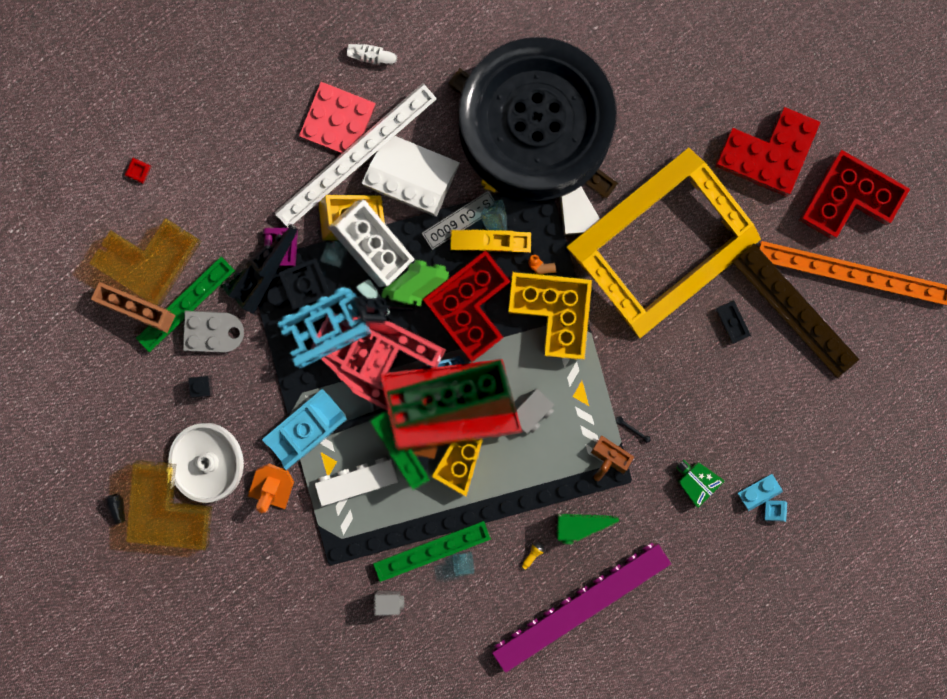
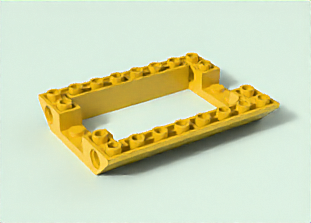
M688 147L571 242L567 249L590 278L596 281L616 306L615 309L640 339L731 265L753 243H758L761 238L752 221L708 165ZM689 176L690 182L695 189L703 193L723 220L721 222L736 237L728 240L653 303L643 309L597 250Z

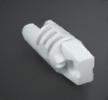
M367 44L348 45L347 56L361 62L380 65L381 63L393 64L398 60L395 53L383 51L382 47Z

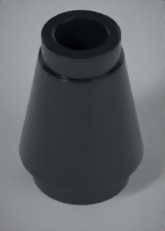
M120 493L105 497L106 502L104 504L114 524L126 521L124 499Z

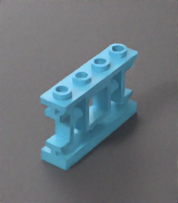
M345 287L340 288L334 292V295L322 297L316 301V304L304 306L299 309L298 313L286 315L281 319L282 321L277 323L283 335L287 336L293 333L299 346L298 349L291 352L294 357L295 366L303 368L371 334L369 326L362 322L360 318L354 320L348 308V305L351 304L350 301L354 297L352 290L349 288L345 289ZM340 302L344 312L335 316L333 310L329 307ZM328 315L334 331L319 338L313 322ZM347 319L350 327L353 329L342 333L338 323ZM304 320L308 330L300 334L297 326L294 324ZM312 337L317 347L307 351L303 341Z

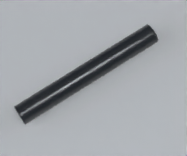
M381 408L345 421L333 432L338 433L371 421L387 410Z

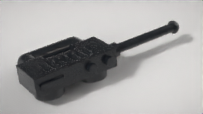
M360 296L353 297L350 301L354 315H359L362 322L384 323L386 322L388 309L415 310L413 305H389L381 297L367 298Z

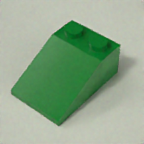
M557 514L556 537L558 540H561L562 544H574V541H579L618 523L619 517L613 515Z

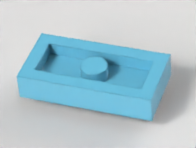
M773 474L740 491L738 496L749 512L781 494L783 491Z

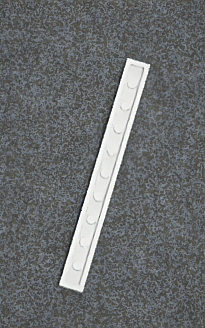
M422 83L275 212L276 216L287 227L289 224L293 225L325 195L329 194L432 104L436 97Z

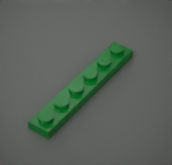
M221 256L166 309L175 315L168 333L148 326L136 339L151 353L185 320V310L195 311L235 270Z
M482 521L377 561L373 565L380 582L489 541L491 538L485 522Z

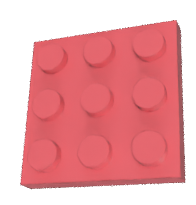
M321 82L299 137L342 154L364 135L376 103Z

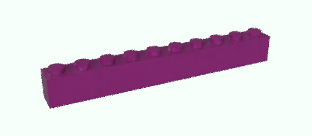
M652 542L642 548L643 552L638 555L636 553L626 558L627 562L622 566L620 564L615 565L609 570L611 573L605 577L600 575L593 580L594 584L590 587L583 586L576 591L577 595L573 598L569 596L560 602L561 606L554 609L552 607L543 613L544 617L537 620L535 618L527 623L528 627L523 631L518 629L510 635L511 638L506 642L501 640L496 643L492 653L504 672L506 673L671 565L658 543L653 544Z

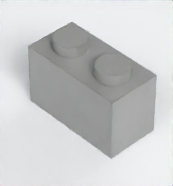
M538 389L517 409L521 428L526 434L529 431L533 434L540 426L538 422L543 417L547 419L554 412L552 409L554 404Z
M400 591L376 592L375 615H399L400 611L404 610V596H401Z

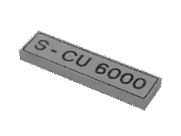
M489 191L424 231L422 235L431 249L434 250L450 239L451 230H465L499 207Z

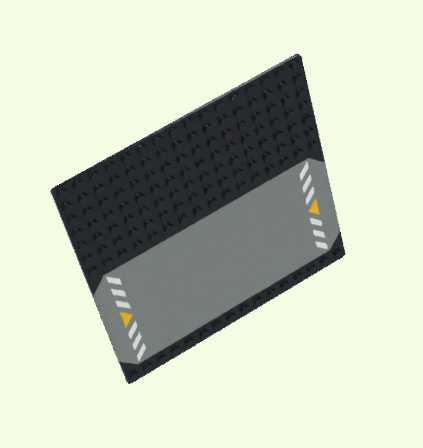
M503 193L491 195L499 208L465 229L531 233L530 253L488 252L510 280V284L480 306L485 315L503 336V339L474 362L503 359L516 410L538 389L554 404L552 407L554 412L547 419L543 417L538 422L540 426L533 434L530 431L526 434L522 430L523 433L483 438L467 497L432 477L451 443L437 445L435 458H430L427 475L430 480L412 490L390 456L387 447L371 421L338 433L333 432L300 459L325 553L330 565L458 531L482 521L485 523L625 485L632 481L629 467L622 474L611 466L600 481L594 480L595 473L604 461L590 452L602 435L622 449L623 445L589 322L584 360L544 356L547 317L508 313L513 272L576 278L554 199L529 201L517 199ZM471 201L440 209L437 217L426 213L386 224L388 229L415 260L426 262L427 266L433 268L434 264L445 266L446 271L449 272L448 279L483 253L481 251L450 250V239L432 250L422 235L424 231ZM327 240L297 249L296 266L316 258L331 295H334L336 290L345 287V289L349 288L353 293H356L358 297L363 296L356 287L369 279L382 298L383 290L387 286L379 287L339 240ZM538 255L544 264L555 263L556 273L537 274L528 264L530 256ZM409 266L404 271H402L391 283H393L395 280H397L399 277L405 274L409 270ZM278 268L258 307L288 417L321 389L344 412L347 418L346 421L372 412L370 402L353 393L322 359L303 368L295 366L294 357L291 352L298 349L299 346L293 333L287 336L283 335L277 323L282 321L281 319L284 316L294 315L299 310L294 311L290 302L277 306L268 300V291L272 287L283 284L279 272L289 269ZM390 296L384 299L389 305L412 306L391 301L389 299ZM422 300L421 307H417V302H414V311L389 309L391 313L386 316L387 322L396 324L446 349L441 361L460 356L465 363H474L466 356L424 300ZM340 302L329 307L333 310V313L340 314L344 312L339 305ZM327 316L313 322L317 334ZM304 320L294 324L297 326L300 334L308 330ZM312 337L303 341L307 351L311 350L314 342ZM399 350L388 373L414 370L422 366H428V364ZM374 404L375 410L381 409V407ZM384 457L387 458V461L392 459L398 483L328 505H321L315 483L319 482L318 478L330 475V478L338 476L337 472L349 469V472L357 470L356 466L367 463L369 467L376 464L375 460Z

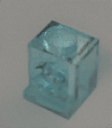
M472 552L453 554L455 576L475 573Z

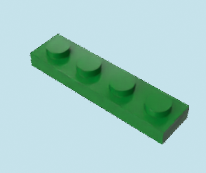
M386 411L371 420L372 425L412 490L430 480L412 449L398 448L390 413Z

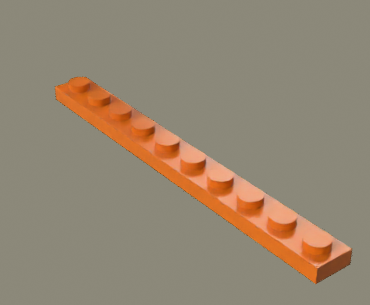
M760 241L759 249L774 265L947 306V285Z

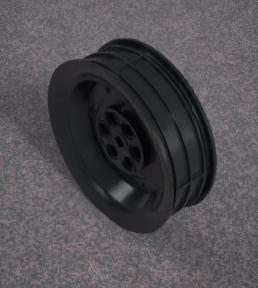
M528 37L508 42L486 55L476 65L465 84L459 115V136L464 154L478 176L489 186L505 195L529 201H544L565 196L589 181L598 171L607 155L615 132L617 119L614 92L601 67L588 54L567 42L546 37ZM539 97L542 102L536 104L532 101V98ZM520 106L523 107L525 111L523 113H517L515 111V108ZM557 107L559 112L552 113L549 111V108ZM534 117H536L537 119L541 118L540 122H538L537 120L533 121ZM518 125L523 126L525 131L517 132L515 127ZM557 126L559 128V131L553 133L550 131L549 127ZM538 135L542 138V141L535 142L532 137Z

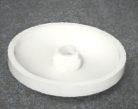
M201 423L187 427L175 438L170 448L168 465L171 478L181 493L194 501L209 503L227 497L236 489L242 477L244 461L237 440L228 430L216 424Z

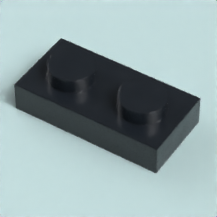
M734 300L716 308L732 344L751 336Z

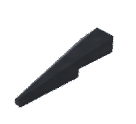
M289 224L288 230L282 235L278 234L275 237V242L270 246L266 245L246 263L247 267L241 273L236 272L233 275L234 279L230 283L222 285L227 295L234 298L242 309L252 314L255 313L298 232V228L294 225Z

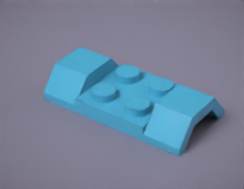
M321 389L262 440L281 460L283 467L288 470L331 435L347 418L336 402Z

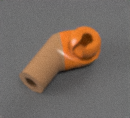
M538 255L530 256L528 264L537 274L556 273L555 263L544 264Z

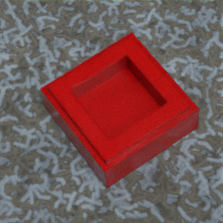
M132 158L125 176L144 184L152 166Z

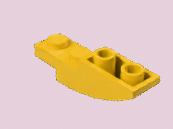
M451 230L450 250L530 253L531 233L500 230Z

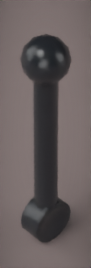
M619 416L616 418L617 424H622L623 426L637 434L639 437L643 439L645 443H649L651 441L650 436L643 435L641 432H639L638 430L627 424L625 421H623L622 417Z

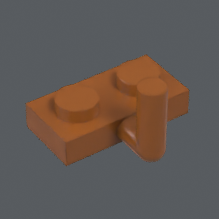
M601 435L590 452L604 461L595 473L594 480L600 481L610 466L624 474L634 456Z

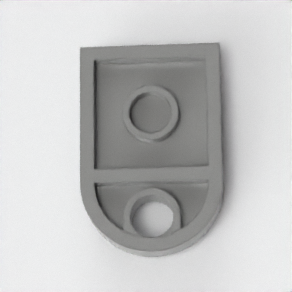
M185 310L183 351L229 352L241 344L244 329L241 321L235 315L227 312ZM230 328H238L240 331L239 336L236 338L230 337L228 335Z

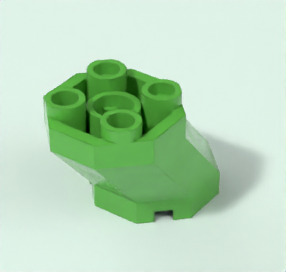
M415 260L414 264L410 263L409 270L383 290L382 298L387 299V296H390L389 299L391 301L407 305H414V302H417V307H421L422 300L448 280L449 272L446 271L445 266L434 264L433 268L427 266L426 262Z

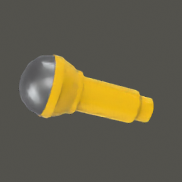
M536 542L532 544L531 552L522 565L525 570L530 567L536 557L544 553V546L541 543Z

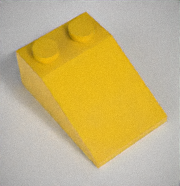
M325 195L318 203L322 240H338L328 227L355 201L365 200L385 224L381 195Z

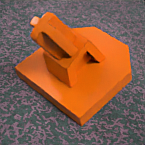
M272 464L264 465L257 468L248 496L259 500L256 510L260 514L266 513L270 504L286 509L294 480L288 470Z

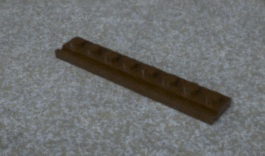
M755 243L749 246L732 262L837 378H840L844 372L860 360Z

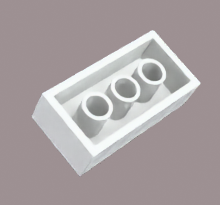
M365 200L355 201L328 227L379 287L388 286L415 260Z

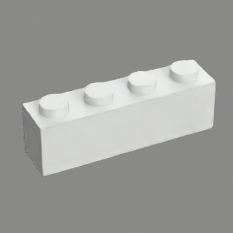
M384 457L375 460L376 464L369 467L365 463L356 466L357 470L349 472V469L337 472L338 476L330 478V475L318 478L319 482L315 483L321 505H328L398 483L392 459L387 461V458Z

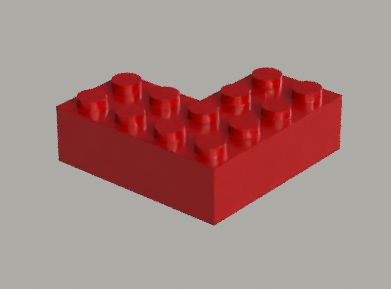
M784 107L778 115L767 142L732 128L728 133L715 167L788 197L793 190L821 122Z
M840 150L835 155L799 221L832 240L838 237L854 208L882 224L888 225L893 221L910 188L847 152Z
M484 251L423 299L471 362H474L503 339V336L485 315L480 306L510 284V280L488 252Z

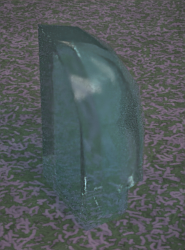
M503 200L494 201V205L488 209L484 208L481 213L483 224L488 230L507 231V215Z

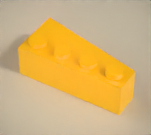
M483 438L452 442L432 477L467 497Z

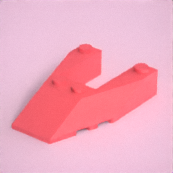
M328 315L317 334L319 338L334 331ZM347 319L338 323L342 333L353 329L350 327ZM365 322L369 326L371 334L321 359L345 382L353 393L389 411L380 374L388 373L399 350L432 367H438L446 349L391 322ZM314 342L311 346V349L317 347V345H315Z

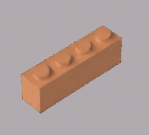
M101 282L98 283L91 298L92 301L103 307L165 333H168L175 318V315L166 309Z

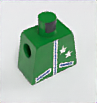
M683 459L675 467L683 475L678 480V483L697 508L725 482L699 462H696L691 467Z

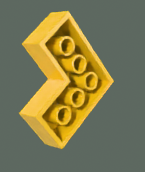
M513 272L508 313L547 317L544 356L584 360L592 280Z

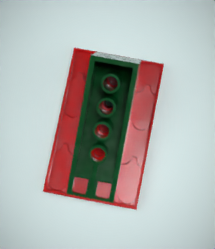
M503 359L380 374L399 449H411L428 445L435 446L464 440L470 441L523 433Z

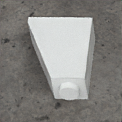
M582 187L559 197L564 235L583 234L600 220Z

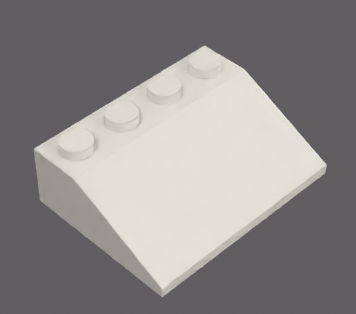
M394 136L377 151L362 184L368 189L437 217L460 162Z

